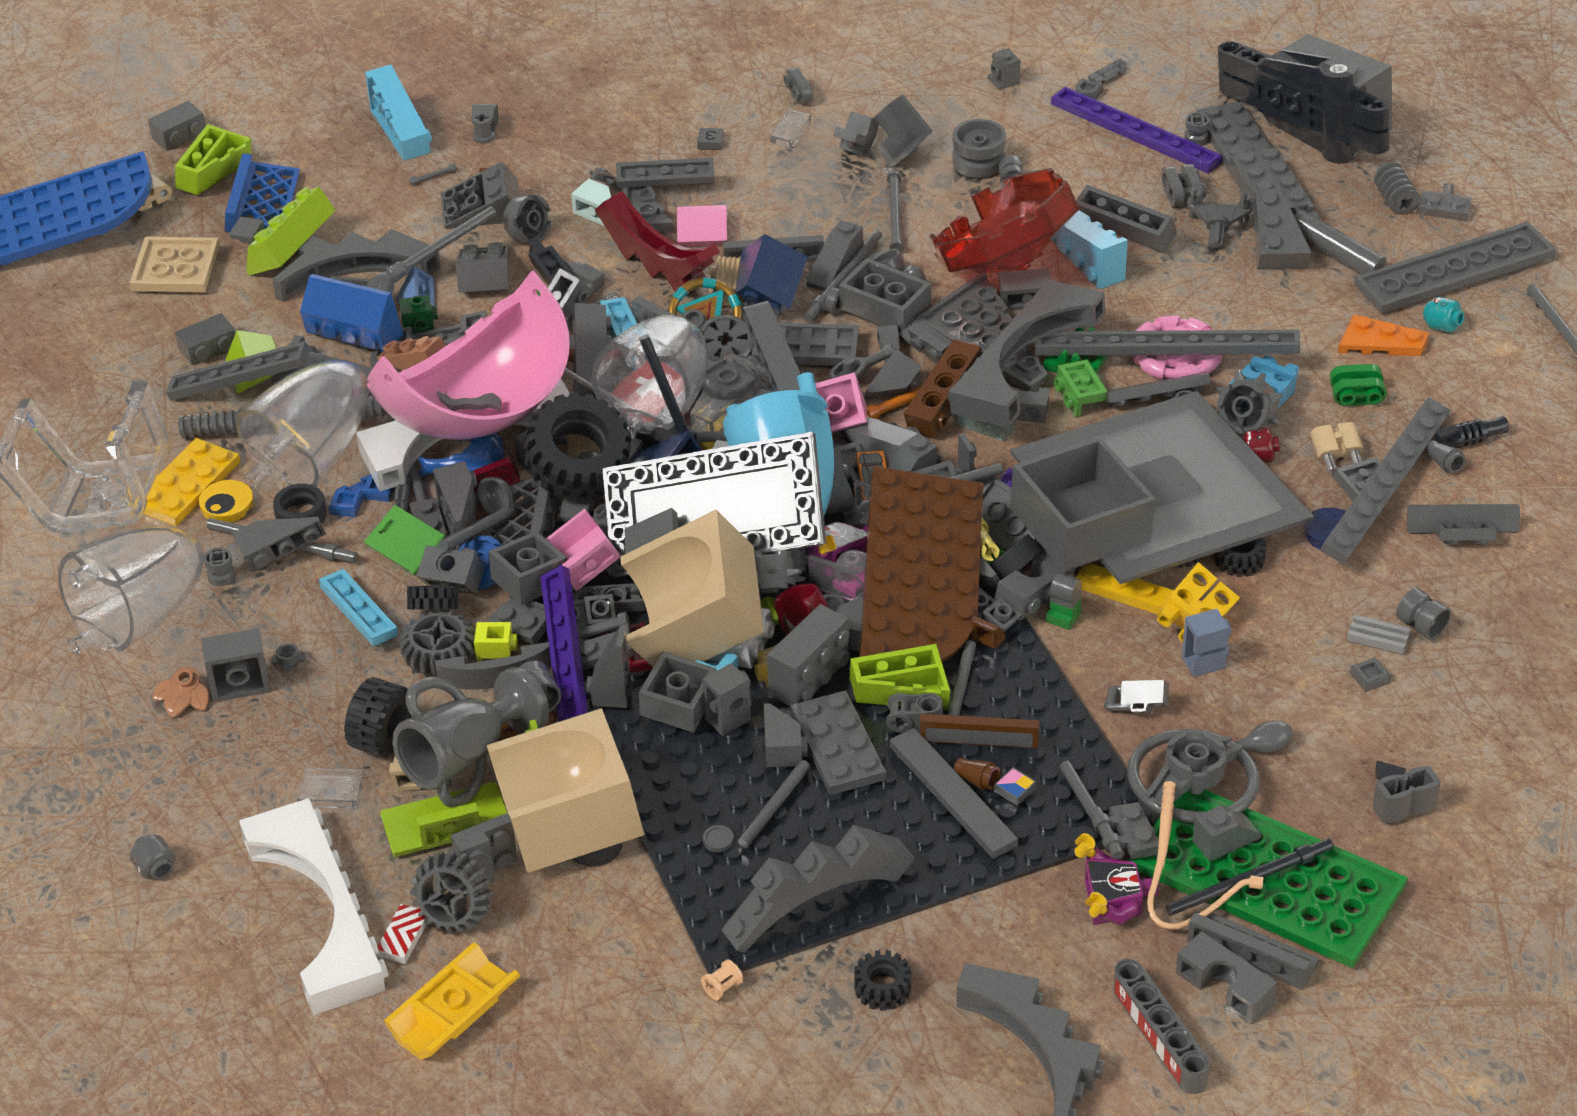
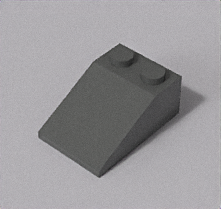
M465 461L433 469L438 506L449 535L477 522L476 507L480 506L477 492L474 491V487L477 486L474 471L468 470ZM473 536L455 545L456 550H459L465 542L472 541Z

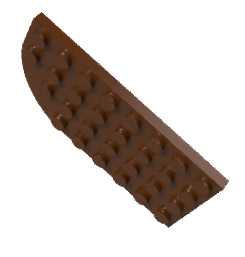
M873 466L871 472L859 657L936 644L941 662L943 663L955 655L965 644L974 627L972 625V617H977L983 483Z

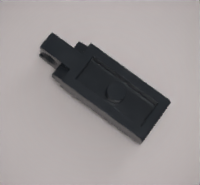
M537 237L528 240L530 245V253H528L530 262L548 286L559 269L573 275L553 246L545 248Z

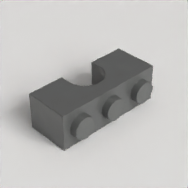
M1044 550L1033 558L1029 577L1015 570L998 582L995 601L1002 597L1022 614V617L1019 619L1022 620L1027 615L1034 614L1047 601L1050 602V587L1057 573L1060 572L1066 576L1076 578L1074 575L1076 567L1063 571L1048 552Z
M1202 931L1177 953L1176 974L1199 990L1212 981H1223L1230 984L1227 990L1226 1008L1250 1025L1275 1003L1277 982L1270 975L1261 972L1249 964L1245 958L1234 954L1217 939L1209 937Z

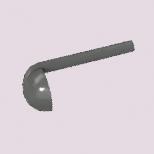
M488 477L480 481L478 485L479 501L483 508L491 515L441 540L440 546L443 550H448L511 516L514 512L513 492L506 481L498 477Z

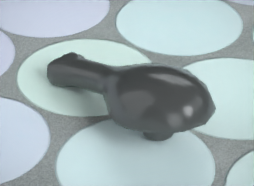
M887 344L883 349L868 357L845 358L832 368L829 373L830 379L855 372L857 380H859L870 367L890 358L895 349L892 344Z
M1282 721L1263 722L1255 727L1245 738L1237 740L1235 743L1242 744L1244 750L1258 752L1277 751L1287 745L1292 739V728Z

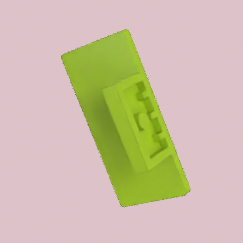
M496 782L481 785L474 799L465 805L455 808L445 806L439 799V796L380 811L393 857L452 843L451 835L507 813ZM466 789L451 792L449 794L452 797H455L456 795L462 793Z

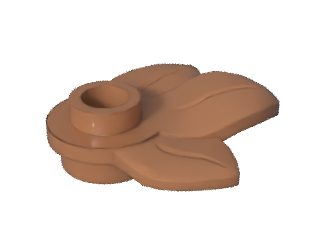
M183 667L178 669L172 678L164 680L156 686L153 700L164 701L168 715L174 719L189 705L204 712L209 703V692L200 683L199 673L195 669ZM189 677L188 681L181 682L184 678Z

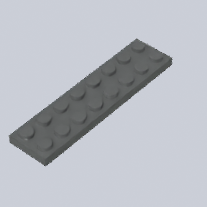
M1527 221L1355 276L1354 285L1380 313H1384L1554 258L1556 248Z

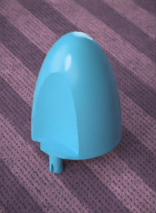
M807 372L797 376L796 379L800 390L767 393L741 404L728 406L726 408L727 415L723 420L724 435L728 446L808 432L815 433L824 516L833 488L834 451L828 412L824 410L828 407L827 401L817 393L814 374Z

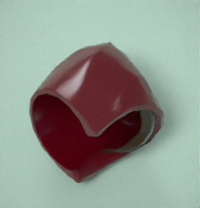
M801 584L783 591L775 599L774 609L777 612L779 624L786 636L820 604L829 608L822 592L816 585Z

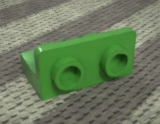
M1088 360L1058 365L1054 386L1056 391L1061 393L1066 407L1072 411L1075 417L1081 416L1082 405L1107 400L1108 392Z

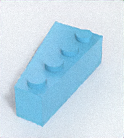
M388 65L365 72L370 111L403 161L430 153L431 133L429 129H425L393 66Z
M1073 206L1047 215V227L1045 228L1047 238L1060 249L1061 253L1065 254L1073 262L1076 268H1079L1086 275L1089 281H1092L1099 289L1125 280L1127 239L1124 237L1117 238L1116 233L1111 229L1105 231L1101 223L1098 221L1092 223L1088 215Z

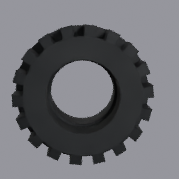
M376 677L368 678L365 682H362L354 693L346 713L344 731L347 744L352 748L386 758L394 753L393 732L400 722L412 717L406 705L408 688Z

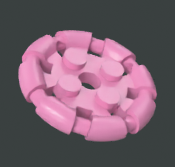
M1172 315L1158 317L1152 323L1147 321L1136 331L1212 330V327L1195 318L1190 317L1189 320L1180 319V316ZM1175 354L1156 356L1131 355L1136 365L1141 366L1142 371L1163 380L1164 378H1175L1197 373H1211L1219 366L1223 354H1185L1181 356Z

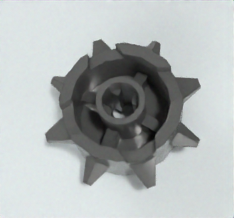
M1240 370L1235 371L1232 384L1227 385L1225 388H1216V391L1220 394L1217 402V408H1219L1217 413L1237 434L1245 433L1248 430L1267 428L1271 424L1279 425L1280 423L1276 416L1282 394L1275 392L1273 387L1265 381L1266 374L1263 372L1257 378L1247 379ZM1247 401H1248L1249 404H1250V410H1249V411H1248V407H1249V406L1246 405V402H1247Z
M780 550L771 555H763L761 551H754L760 600L768 596L777 598L786 589L796 586V582L805 580V577L798 576L801 574V570L794 569V560L791 557L790 551Z

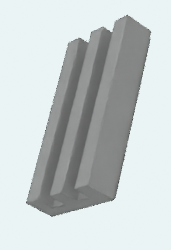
M1354 615L1347 634V641L1403 654L1411 628Z

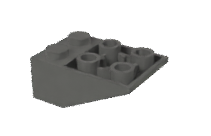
M500 162L442 192L441 203L444 228H457L489 207H493L496 210V215L481 225L503 223V213L506 205L513 198L520 195L517 177L503 162Z
M495 242L489 243L488 247L478 248V244H467L463 246V249H459L456 259L458 293L509 289V246H503V243Z

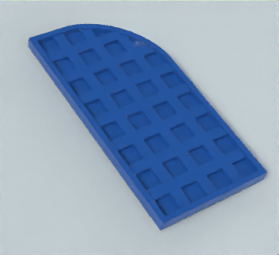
M144 151L1 195L0 266L8 265L11 262L26 257H33L45 251L55 250L64 245L80 242L96 235H103L128 220L144 204L152 188V176Z

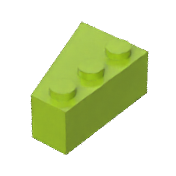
M207 124L175 165V188L199 195L238 169L242 153L251 154V138Z
M936 644L857 657L850 660V681L856 702L887 705L889 697L897 693H933L942 699L943 710L948 711L950 689Z

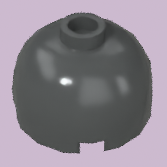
M524 194L513 198L506 205L503 213V224L507 234L520 243H528V240L536 237L540 242L543 241L551 227V220H548L547 213L551 212L548 203L539 195Z

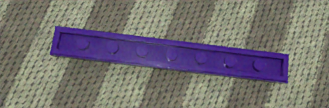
M1064 87L1051 97V105L1187 165L1193 164L1195 168L1209 174L1222 163V155L1070 88Z

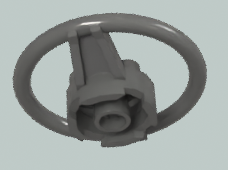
M1175 729L1149 737L1133 751L1127 766L1128 781L1135 795L1147 807L1160 815L1164 782L1171 781L1176 784L1174 802L1186 791L1192 794H1201L1204 792V789L1217 785L1223 779L1225 764L1235 759L1244 767L1248 777V785L1243 796L1232 805L1227 806V808L1242 813L1253 803L1260 787L1258 768L1250 755L1243 749L1242 744H1236L1228 735L1223 737L1216 733L1198 729ZM1168 743L1165 765L1147 790L1140 779V763L1152 749ZM1174 807L1172 816L1173 820L1194 823L1196 816L1207 811H1188Z

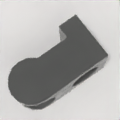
M1011 387L1013 390L1019 391L1021 413L1015 420L1046 423L1050 388L1039 387L1038 392L1020 391L1017 388Z

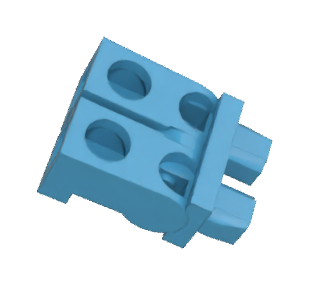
M1266 354L1262 358L1254 356L1251 359V364H1248L1241 372L1247 379L1257 378L1262 372L1265 373V381L1273 387L1275 392L1282 394L1279 402L1280 408L1295 393L1299 367L1291 363L1283 367L1277 364L1274 357ZM1247 401V402H1246V405L1249 406V407H1248V411H1249V410H1250V404H1249V402Z

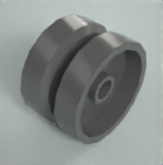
M970 119L960 123L953 132L954 149L952 152V162L954 168L963 175L975 178L990 177L998 174L999 161L1006 156L1005 129L999 123L987 119Z

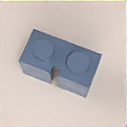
M1218 609L1185 617L1182 659L1193 677L1225 669L1226 656L1229 655L1228 636L1231 635V627L1229 621L1223 619Z

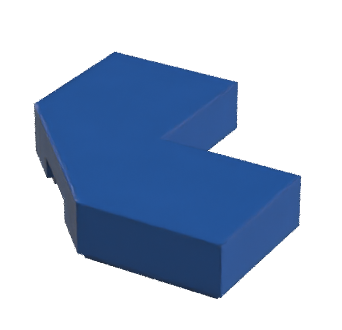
M371 474L360 478L361 482L350 487L345 485L336 489L328 507L329 514L356 517L363 499L389 502L395 487L379 491Z

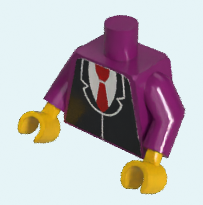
M841 522L825 526L826 545L806 548L810 564L818 565L834 576L864 563L866 560L868 525L863 529H858Z
M1081 834L1075 840L1076 845H1078L1075 848V854L1079 858H1084L1087 855L1088 860L1085 861L1084 881L1088 898L1085 904L1090 906L1089 914L1092 916L1093 925L1108 922L1122 925L1131 918L1139 916L1142 913L1143 897H1148L1153 878L1139 879L1136 863L1113 859V857L1108 856L1095 847V841L1089 834ZM1157 885V889H1156V892H1155V896H1158V895H1159V887H1158V885Z

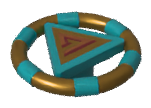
M698 278L686 282L673 294L668 306V311L676 316L677 312L682 315L690 309L699 310L704 314L707 321L710 318L721 315L723 294H725L733 309V316L742 319L743 315L742 304L735 291L724 282L712 278ZM702 287L719 290L678 306L687 293L694 289ZM724 339L722 345L727 343L729 339Z

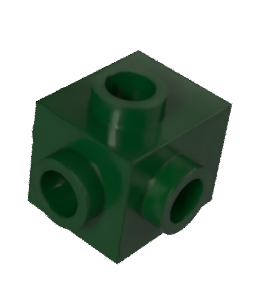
M417 295L399 299L403 327L411 326L414 333L434 329L433 320H438L436 304L431 305L430 295Z

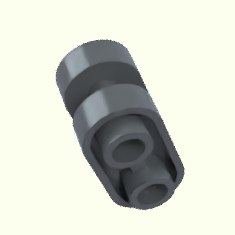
M1193 164L1182 165L1180 173H1177L1173 166L1162 168V186L1171 207L1183 206L1184 198L1190 197L1192 188H1195V193H1197V188H1199L1202 200L1206 198V186L1204 183H1201L1198 168L1195 169Z

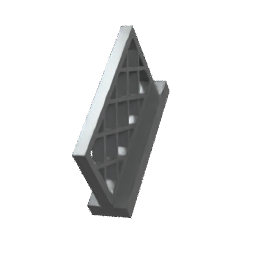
M533 478L524 479L510 485L514 502L521 496L524 498L517 504L514 503V512L510 517L486 529L485 536H491L499 542H503L502 545L535 531L546 539L554 533L560 497L555 496L554 491L550 489L548 491L540 487L541 481L536 482ZM534 487H537V488H536L534 491H532L531 493L528 492L530 489H532V488H534ZM535 502L529 509H525L530 503ZM517 513H520V514H521L520 516H518V517H517L516 519H514L513 521L510 520V519H511L512 517H514ZM528 519H531V520H532V521H530L528 524H526L524 527L521 526V525H522L524 522H526ZM503 524L507 525V526H505L503 529H501L499 532L495 531V530H497L499 527H501ZM514 530L517 531V532H516L514 535H512L510 538L506 537L507 535H509V534H510L511 532H513Z

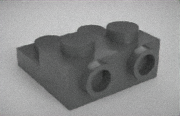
M508 813L451 835L453 848L449 849V851L455 850L457 857L460 854L466 853L468 862L477 859L475 867L478 870L486 868L482 876L484 879H491V882L495 881V870L507 867L518 861L514 829Z

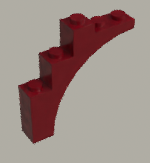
M623 191L603 201L595 209L625 259L628 260L633 256L636 259H640L651 278L660 273L662 277H666L675 292L686 282L705 278L706 276L703 271L715 263L713 258L720 253L716 244L707 248L692 249L670 241L655 230L640 215ZM694 289V290L688 292L687 294H690V293L694 292V291L697 290V289Z

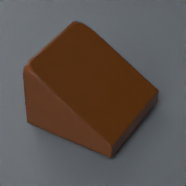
M976 616L972 617V625L974 627L971 632V639L997 649L1005 639L1004 632L999 626Z

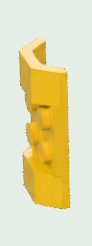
M473 942L384 1020L385 1025L398 1044L420 1060L432 1056L451 1038L455 1040L498 1001V996L520 977V973L516 970L509 973L504 972L491 963L480 946Z

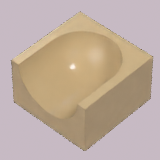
M717 509L620 557L621 566L631 576L642 595L650 624L628 634L627 643L652 667L655 666L663 651L692 661L699 660L703 662L764 633L754 546Z
M602 708L486 745L507 813L511 818L514 834L527 873L644 835L630 780Z

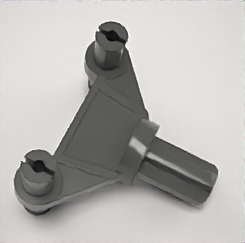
M1192 188L1190 191L1191 195L1187 200L1189 217L1193 219V214H1195V219L1199 217L1204 221L1209 230L1208 245L1213 247V249L1223 246L1224 232L1228 230L1230 225L1238 220L1243 223V218H1245L1244 223H1247L1249 221V214L1253 210L1251 194L1247 192V197H1245V192L1241 193V200L1237 205L1203 202L1200 197L1201 190L1197 188V193H1195V188Z

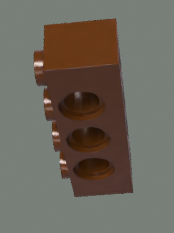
M955 339L952 340L903 413L907 428L915 427L924 436L934 439L938 437L941 430L946 428L948 420L952 415L950 401L948 400L949 390L970 369L976 359L983 354L981 346Z

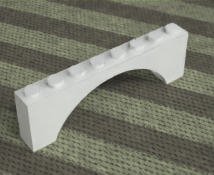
M561 378L538 407L513 425L529 426L532 415L536 409H541V405L547 400L553 402L554 397L561 394L568 397L570 393ZM398 421L356 432L359 453L379 491L396 487L398 484H405L407 474L418 457L433 444L442 440L441 438L415 432Z
M309 798L239 820L243 841L251 861L275 863L299 871L316 882L324 890L334 906V921L327 942L310 965L300 972L304 994L313 1016L386 991L384 978L388 977L385 962L383 959L377 960L376 955L379 954L376 941L373 936L368 938L366 934L369 932L364 914L358 915L357 913L360 907L356 894H349L348 892L351 886L346 871L340 872L339 870L342 867L337 850L331 851L330 849L333 846L328 829L322 830L321 828L324 822L319 808L313 809Z

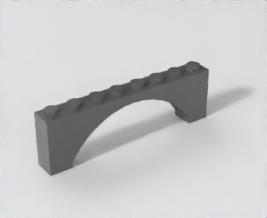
M1048 280L1042 288L1038 289L1034 297L1025 304L1018 315L1014 316L1010 324L1001 331L994 342L989 344L986 351L976 359L975 363L962 375L961 379L950 388L948 400L950 401L951 413L1008 428L1021 412L1019 391L1013 390L1002 375L1006 364L1019 350L1042 337L1073 328L1087 326L1094 328L1106 314L1104 292Z

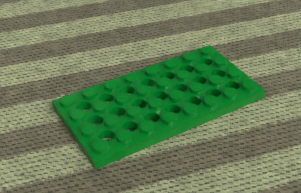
M1204 789V792L1201 794H1192L1186 791L1173 804L1175 808L1188 811H1209L1220 805L1224 807L1230 806L1235 802ZM1247 808L1242 814L1262 834L1259 839L1261 842L1249 843L1215 860L1209 861L1193 842L1194 823L1180 822L1172 819L1167 854L1173 853L1178 857L1165 859L1159 882L1190 895L1220 883L1218 879L1224 877L1232 878L1285 856L1278 855L1274 851L1281 849L1290 854L1294 852V848L1304 844L1310 846L1322 840ZM1160 818L1152 827L1158 840L1160 830ZM1187 833L1192 837L1188 839H1183L1178 837L1177 835ZM1334 846L1333 850L1314 857L1312 863L1316 865L1315 867L1308 868L1297 864L1263 878L1262 889L1249 888V885H1245L1218 907L1332 960L1354 968L1405 889L1408 877ZM1158 855L1135 859L1130 858L1129 861L1136 863L1139 873L1153 878ZM1241 857L1244 858L1247 862L1237 863L1234 862L1232 859ZM1200 865L1203 866L1205 870L1195 871L1190 867ZM1340 874L1344 879L1335 880L1330 876ZM1298 882L1303 886L1300 888H1293L1288 884ZM1366 886L1371 888L1373 891L1362 892L1358 888ZM1251 890H1257L1261 894L1258 896H1251L1246 892ZM1325 894L1328 895L1331 899L1320 900L1316 896ZM1221 896L1216 897V898H1214V899H1211V900L1207 901L1206 903L1212 905V904H1213L1214 902H1216ZM1283 902L1286 903L1289 907L1282 909L1276 907L1274 904ZM1355 907L1359 912L1350 913L1345 908ZM1313 915L1317 920L1307 921L1303 916ZM1339 927L1344 929L1346 932L1343 934H1337L1332 932L1331 929Z

